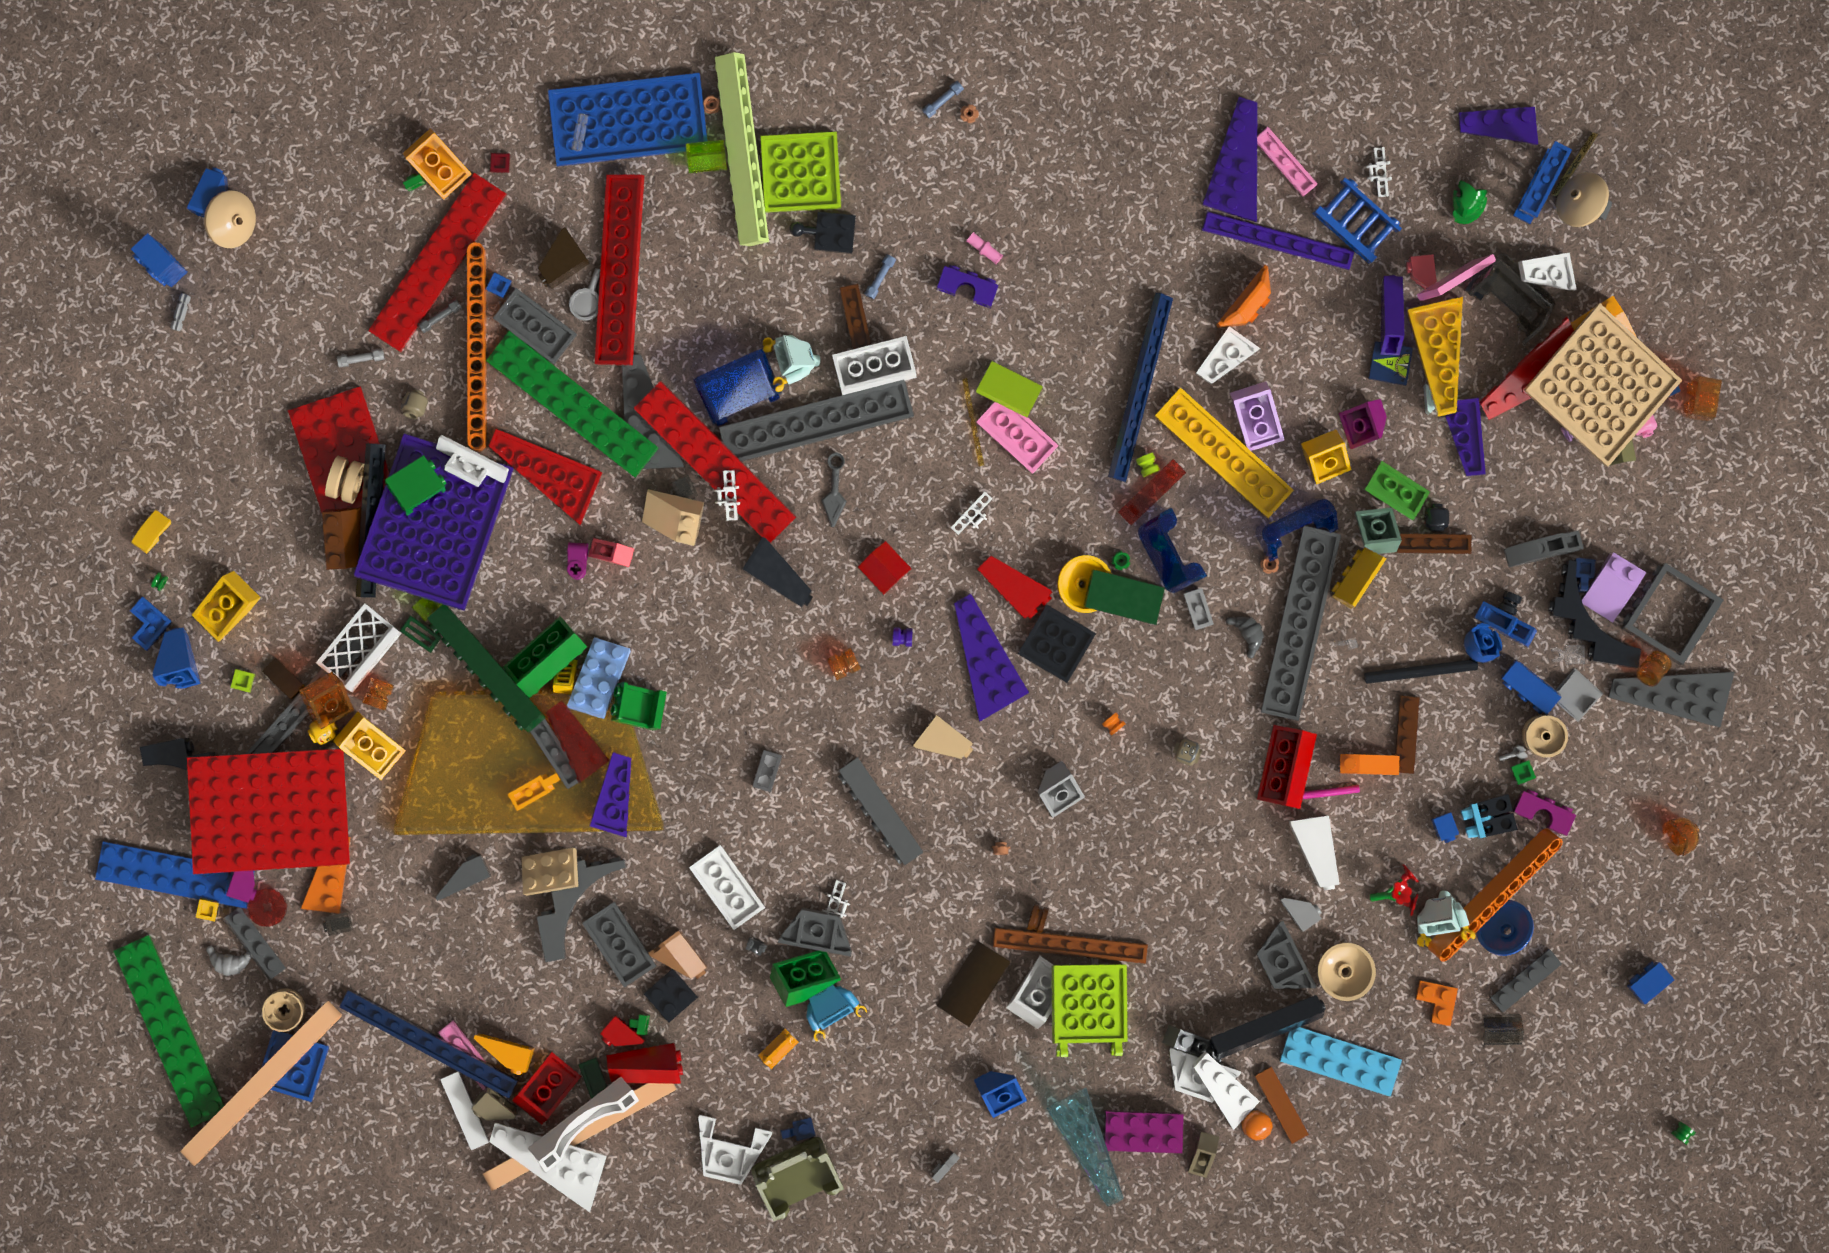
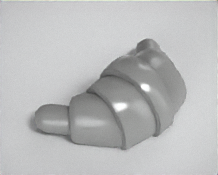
M213 946L206 948L215 971L224 974V976L240 974L252 958L248 952L241 956L223 955L216 952Z

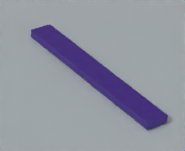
M1210 212L1206 213L1202 231L1346 270H1350L1354 255L1352 250Z

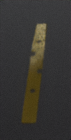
M965 378L962 379L969 418L972 421L970 423L978 465L980 467L984 465L979 437L976 436L978 431L968 379Z

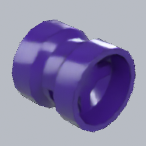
M894 627L893 646L902 644L906 647H912L913 628L901 629L900 627Z

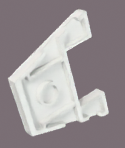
M699 1114L703 1176L741 1185L770 1139L772 1131L755 1128L751 1147L713 1139L712 1134L716 1118Z

